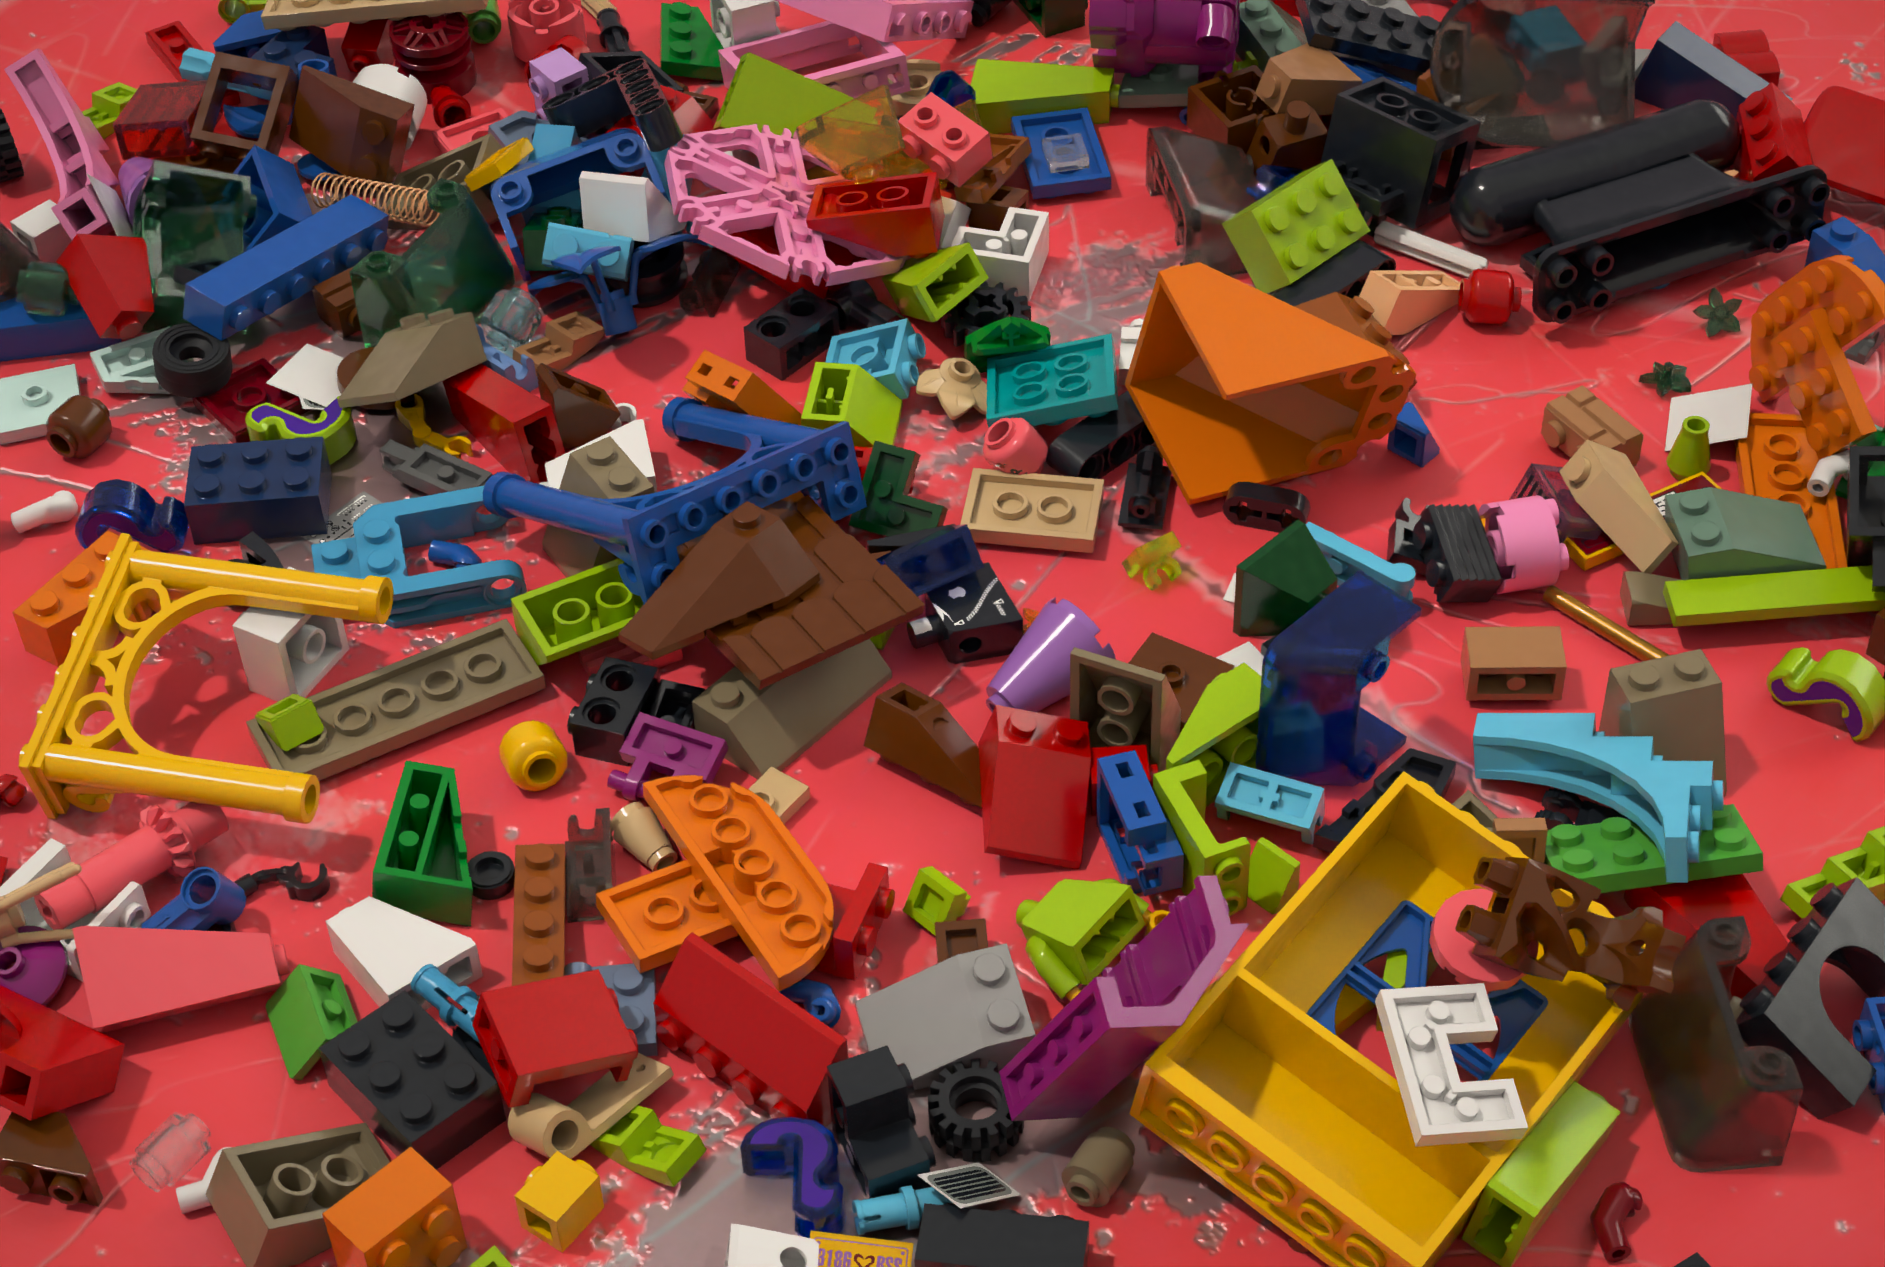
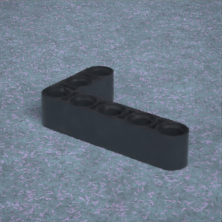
M644 58L630 61L548 100L542 106L550 125L575 126L579 138L630 114L633 115L651 152L670 148L683 138L681 129L667 99Z

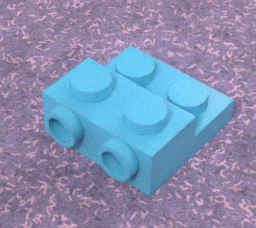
M906 318L832 336L825 362L859 365L902 400L907 399L910 388L916 386L919 377L916 362L917 359L925 357L926 347L922 336L919 333H915L911 323Z

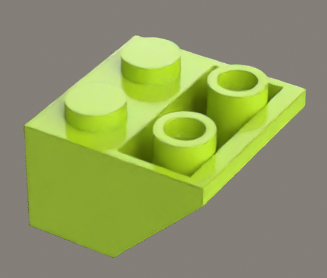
M815 362L801 416V425L824 430L842 421H847L850 425L854 446L873 447L875 441L894 446L903 404L898 396L859 365Z

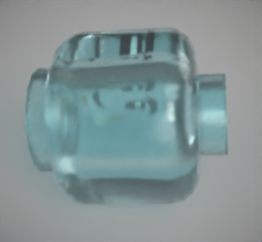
M512 287L511 290L498 291L480 318V324L487 333L486 341L501 351H507L508 347L517 348L529 343L542 322V315L538 309L540 304L537 299L517 287Z

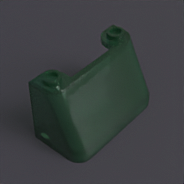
M153 160L138 194L133 214V237H142L147 244L154 313L144 324L142 333H150L168 326L172 327L182 323H190L183 319L186 286L174 282L175 265L210 258L229 261L244 252L243 226L247 218H253L257 204L256 195L251 194L250 177Z
M440 178L428 191L427 202L431 210L441 213V215L402 256L385 251L371 252L361 259L349 272L365 348L375 347L386 332L401 327L399 321L401 318L423 312L425 318L428 319V315L431 313L452 308L454 314L472 312L475 323L479 325L515 284L513 265L464 185Z

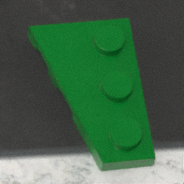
M674 2L672 4L661 3L660 68L667 75L723 81L718 50L724 48L699 7H693L682 2Z

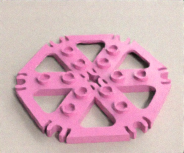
M757 124L684 134L683 138L677 143V146L673 145L668 150L664 165L674 216L679 214L678 221L680 223L693 222L690 233L699 235V240L786 280L790 271L789 276L793 282H798L800 274H805L812 278L814 285L819 286L823 277L826 286L897 273L904 267L906 260L910 259L909 256L896 257L807 228L806 218L816 185L883 178L886 175L882 172H877V168L795 131L793 138H791V131L784 128L782 135H776L770 131L769 125H763L760 133ZM740 149L748 150L758 157L760 169L724 152ZM803 160L810 161L838 175L808 180ZM695 178L701 180L709 188L720 189L727 193L702 198L688 196L685 179ZM773 226L780 256L767 253L759 246L730 234ZM823 240L832 241L847 248L853 255L867 258L868 260L853 262L850 266H835L826 256Z

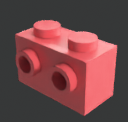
M932 92L897 121L900 146L910 158H918L928 165L932 172H937L938 178L943 180L946 178L957 187H961L993 158L989 132Z

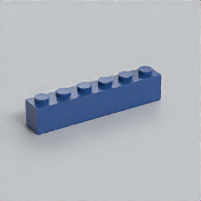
M352 194L186 283L183 319L223 341L261 318L272 314L291 301L300 298L305 293L311 291L313 286L385 249L388 240L387 227L389 215Z

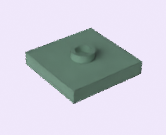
M1156 64L1146 75L1140 77H1131L1130 73H1125L1119 90V108L1187 107L1188 87L1201 83L1198 80L1199 65Z

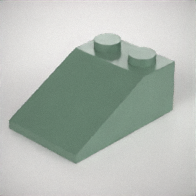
M1712 487L1665 495V521L1678 541V545L1671 553L1682 580L1826 569L1825 561L1800 504Z

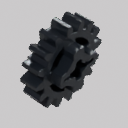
M985 281L979 288H976L941 317V328H944V337L953 338L954 346L958 347L965 344V337L995 321L1007 318L1009 315L1031 321V306H1028V298L1026 296H1018L1017 288L1014 287L1006 291L1003 289L1002 282L996 284L995 287H989L987 281Z

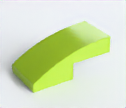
M117 82L91 93L92 107L82 111L85 117L91 119L102 138L105 139L124 126L147 101V93Z
M639 1105L590 1144L596 1150L622 1166L671 1187L677 1185L707 1150L698 1134L664 1126L653 1109Z

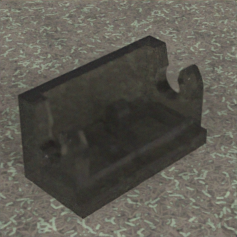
M610 808L596 809L594 816L595 827L592 829L580 828L579 820L574 814L567 821L569 841H565L568 923L604 920L597 909L596 893L616 886L615 840L613 838Z

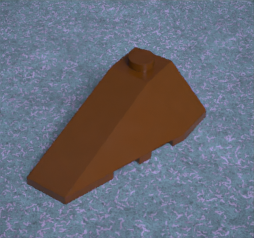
M746 501L716 522L619 632V641L652 660L703 640L706 636V630L730 621L733 626L748 621L747 613L769 604L775 610L789 604L820 581V572L780 517Z

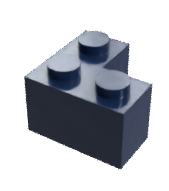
M313 25L301 26L289 31H280L251 57L252 59L290 66L298 79V64L308 59H322L329 63L330 74L337 76L334 59L329 54L325 29Z

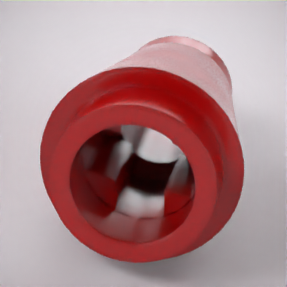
M446 85L436 86L432 90L430 98L433 116L440 128L470 118L471 107L465 98Z

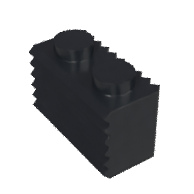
M1435 504L1428 506L1414 526L1413 543L1417 549L1421 550V557H1424L1423 564L1426 565V580L1429 586L1434 587V594L1437 595L1436 601L1488 602L1502 584L1503 578L1476 505L1473 504L1468 507L1465 504L1460 507L1459 504L1455 506L1451 504L1435 506Z

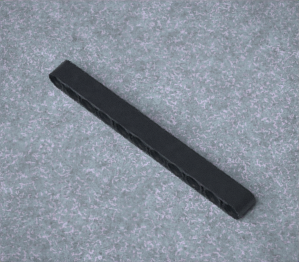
M1358 240L1274 294L1273 297L1292 306L1333 292H1338L1353 299L1354 296L1360 295L1370 270H1395L1396 262L1393 258L1373 246ZM1126 391L1118 396L1119 410L1110 411L1101 417L1088 416L1060 434L1050 445L1046 462L1063 476L1100 479L1138 454L1145 446L1151 445L1155 441L1132 397Z

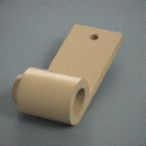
M638 1053V1057L633 1062L628 1080L616 1082L611 1071H609L567 1106L542 1094L532 1093L529 1104L511 1109L508 1116L509 1133L516 1142L548 1158H551L558 1151L572 1159L669 1080L674 1073L670 1066Z

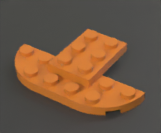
M1834 255L1810 263L1768 295L1751 318L1750 352L1752 368L1749 370L1750 383L1759 393L1762 403L1778 399L1789 391L1790 400L1794 407L1798 409L1806 427L1808 443L1816 451L1819 460L1846 451L1850 446H1854L1877 431L1844 352L1885 324V284L1872 269L1867 271L1861 270L1852 263L1854 258L1846 255Z
M679 775L654 779L643 783L644 799L681 850L686 860L596 893L597 909L639 973L641 974L674 961L684 939L693 932L712 946L740 935L778 992L801 981L819 964L829 948L834 924L833 900L824 878L775 811L761 797L733 782L730 784V788L716 784L703 783V776Z

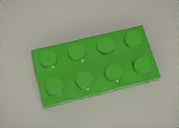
M1724 804L1723 811H1714L1713 830H1701V836H1699V863H1689L1688 881L1763 871L1762 850L1735 805ZM1611 817L1603 820L1601 823L1580 826L1561 824L1547 832L1544 864L1601 889V893L1672 884V882H1666L1664 860L1654 841L1630 819Z

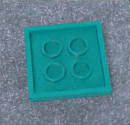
M1112 333L1050 345L1045 349L1020 351L987 358L986 420L988 428L1003 418H1023L1032 426L1042 424L1055 426L1064 423L1067 419L1083 416L1101 417L1110 411L1119 410L1116 357Z

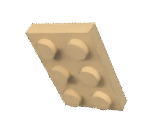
M973 468L960 523V540L1093 553L1104 496V479L1037 473L1019 475L1005 473L1000 470Z

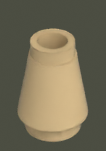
M633 802L615 814L610 826L614 831L613 838L616 842L653 872L675 864L678 855L673 850L651 807H644L641 802Z

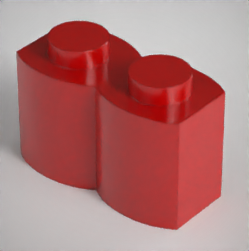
M1761 29L1714 33V40L1711 45L1768 83H1774L1778 87L1780 77L1779 63L1773 51H1770L1767 37Z

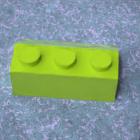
M618 558L510 598L516 633L537 665L552 662L619 636V632L643 606L641 596L630 592L620 577L618 565L624 563V561Z

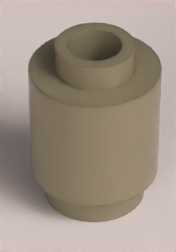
M1102 1127L1097 1132H1092L1087 1136L1063 1170L1061 1176L1066 1192L1074 1202L1087 1207H1103L1109 1202L1133 1167L1135 1147L1131 1139L1125 1133L1113 1127Z

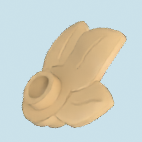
M948 358L941 363L940 368L927 370L918 377L916 393L923 396L938 397L950 419L955 420L961 417L973 407L986 416L987 384L980 379L979 370L970 361L964 358Z

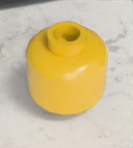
M531 720L511 727L503 736L499 746V756L512 782L523 790L541 791L555 785L563 777L568 766L567 752L554 729L544 722Z

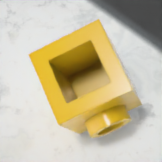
M558 1151L544 1165L537 1166L531 1171L524 1186L514 1196L521 1227L562 1253L604 1208L600 1177L595 1169L583 1160L573 1161Z

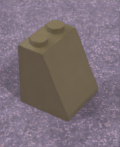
M611 436L570 453L559 489L602 499L626 498L655 493L652 483ZM547 525L542 541L543 550L566 578L618 559L614 554L594 542V538L591 536Z
M1697 649L1611 668L1599 731H1605V736H1653L1654 755H1663V761H1713V780H1723L1725 797L1727 782L1722 682L1703 651Z

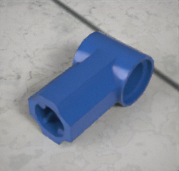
M206 866L198 867L184 878L180 894L141 924V927L206 931L214 924L227 925L235 921L242 914L246 904V895L237 883L213 868Z

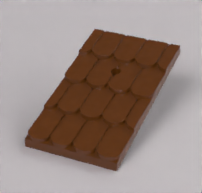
M798 491L762 509L783 520L820 572V581L785 606L773 610L768 604L747 613L748 621L733 626L730 621L706 630V637L760 690L923 614L925 604L886 564L881 565L854 536L846 534L809 495L804 496ZM705 534L677 546L680 563Z

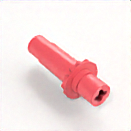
M189 802L176 811L167 812L157 804H152L140 811L139 830L79 864L82 867V871L79 874L34 896L36 906L43 919L53 930H63L88 914H95L105 908L131 881L143 885L167 870L174 877L187 876L196 868L194 854L197 852V849L228 831V821L222 808L215 805Z

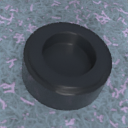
M497 851L483 852L468 862L473 896L483 900H495L507 895L514 888L515 868L513 861L506 854Z

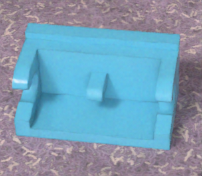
M1230 762L1216 797L1215 807L1217 808V817L1228 821L1230 819V812L1299 831L1301 832L1302 842L1313 844L1315 825L1321 826L1325 816V794L1322 787Z

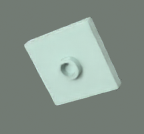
M75 364L0 379V445L47 436L46 421L49 415L68 398L81 395Z

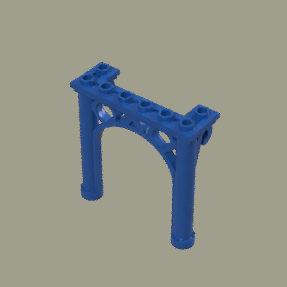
M677 397L671 400L664 409L662 424L669 437L685 442L700 440L747 452L729 466L699 480L668 490L634 497L614 499L593 498L529 482L520 475L509 472H498L492 475L487 480L483 489L484 505L494 515L504 518L521 517L593 537L594 542L624 561V563L618 565L620 577L630 592L641 596L643 605L680 564L677 546L707 533L716 522L746 501L763 508L801 491L804 496L809 495L834 522L867 507L849 422L842 421L822 430L703 406L698 400L686 397Z

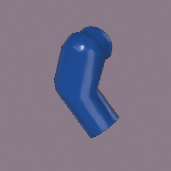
M433 540L430 544L428 557L431 562L456 566V568L482 563L478 555L466 545Z

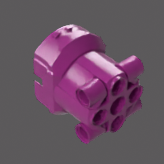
M1090 0L1089 35L1091 48L1099 49L1098 54L1092 53L1094 67L1114 68V73H1130L1131 77H1140L1146 75L1156 64L1199 65L1198 80L1200 82L1213 79L1214 75L1220 70H1224L1227 74L1233 72L1235 51L1239 38L1240 0Z

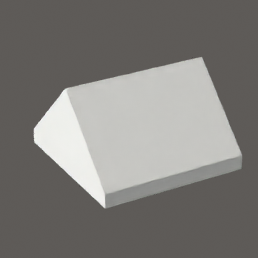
M582 171L580 174L579 185L583 229L604 232L612 236L615 234L630 237L634 241L650 243L683 230L687 222L680 223L678 221L679 214L674 216L671 203L649 178Z

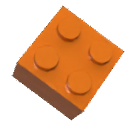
M409 1147L322 1213L338 1267H449L458 1259L461 1252L468 1248L453 1185L412 1147Z

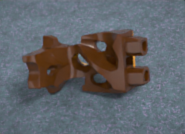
M1482 857L1479 860L1473 876L1474 884L1493 892L1489 906L1485 910L1475 905H1466L1460 913L1455 928L1458 933L1475 943L1472 954L1509 969L1554 981L1563 982L1568 971L1587 974L1605 986L1606 999L1614 1007L1629 1011L1634 997L1639 992L1672 993L1675 984L1671 976L1673 964L1683 949L1686 936L1663 927V910L1650 906L1637 907L1629 914L1607 918L1587 912L1592 900L1599 899L1601 889L1572 875L1530 858L1505 857V860ZM1555 889L1572 893L1573 904L1568 907L1556 906L1551 893ZM1570 929H1577L1584 937L1585 949L1580 954H1578L1569 933ZM1533 940L1538 941L1543 946L1544 955L1539 960L1528 955L1527 946Z

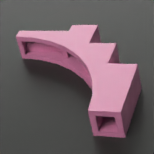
M35 49L4 70L33 117L55 166L59 181L60 198L58 204L51 209L71 240H73L76 234L107 235L114 228L87 174L112 189L120 185L102 156L110 149L91 119L83 115L43 51Z

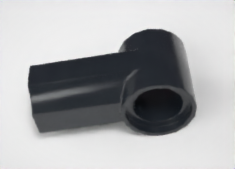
M863 279L848 282L824 298L827 302L838 307L840 330H845L849 326L856 330H861L906 319L878 301L874 290Z

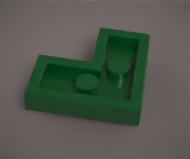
M875 441L862 480L867 507L852 513L849 526L883 537L943 526L948 511L947 508L908 496L921 455L911 450Z

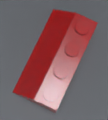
M690 933L684 939L653 1002L657 1025L656 1033L659 1039L669 1049L674 1051L679 1049L692 1058L705 1075L711 1078L717 1076L732 1087L734 1093L744 1103L748 1105L755 1104L767 1112L775 1123L800 1122L822 1132L832 1123L827 1066L849 1058L847 1039L695 933Z

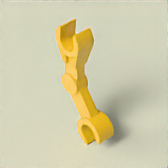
M414 394L416 406L412 408L402 407L400 400L395 402L398 420L412 431L416 446L420 447L425 443L461 459L459 452L473 457L472 445L467 437L453 436L447 438L431 431V428L425 423L426 415L421 396Z

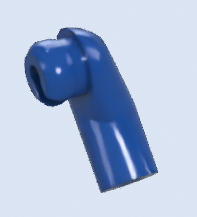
M803 978L794 985L780 991L781 994L791 1001L803 1004L808 1013L830 1028L838 1022L841 1016L840 1004L833 989L828 984Z

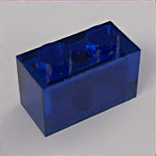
M967 524L949 526L876 558L881 565L886 564L917 597L984 567Z

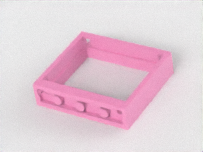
M775 0L882 42L965 38L968 23L972 22L971 11L974 1Z
M830 21L718 50L723 82L727 89L730 87L741 56L748 52L789 70L862 52L867 59L808 74L805 77L864 103L911 91L906 56L895 44L876 40ZM856 36L859 39V44L849 46L848 38ZM888 78L893 82V84L888 83Z

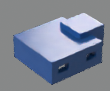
M1133 750L1098 758L1096 824L1121 884L1131 885L1135 894L1143 892L1144 896L1183 887L1184 853L1169 819L1165 818L1136 751ZM1124 827L1125 836L1120 837L1117 829ZM1143 866L1144 870H1140L1138 875L1136 868Z

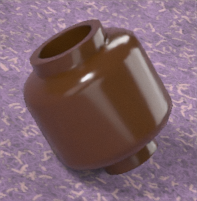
M82 395L68 398L49 415L46 421V435L49 444L58 454L67 458L83 459L90 456L109 439L112 433L108 408L95 398L90 399Z

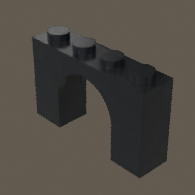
M1858 877L1839 886L1829 883L1810 900V905L1813 907L1807 917L1801 919L1790 929L1787 934L1790 942L1783 951L1776 954L1765 965L1763 971L1767 974L1760 985L1754 987L1743 997L1740 1002V1007L1743 1010L1731 1026V1029L1818 1119L1854 1107L1877 1071L1834 1026L1826 1013L1820 994V973L1824 962H1827L1849 975L1870 998L1885 997V905Z

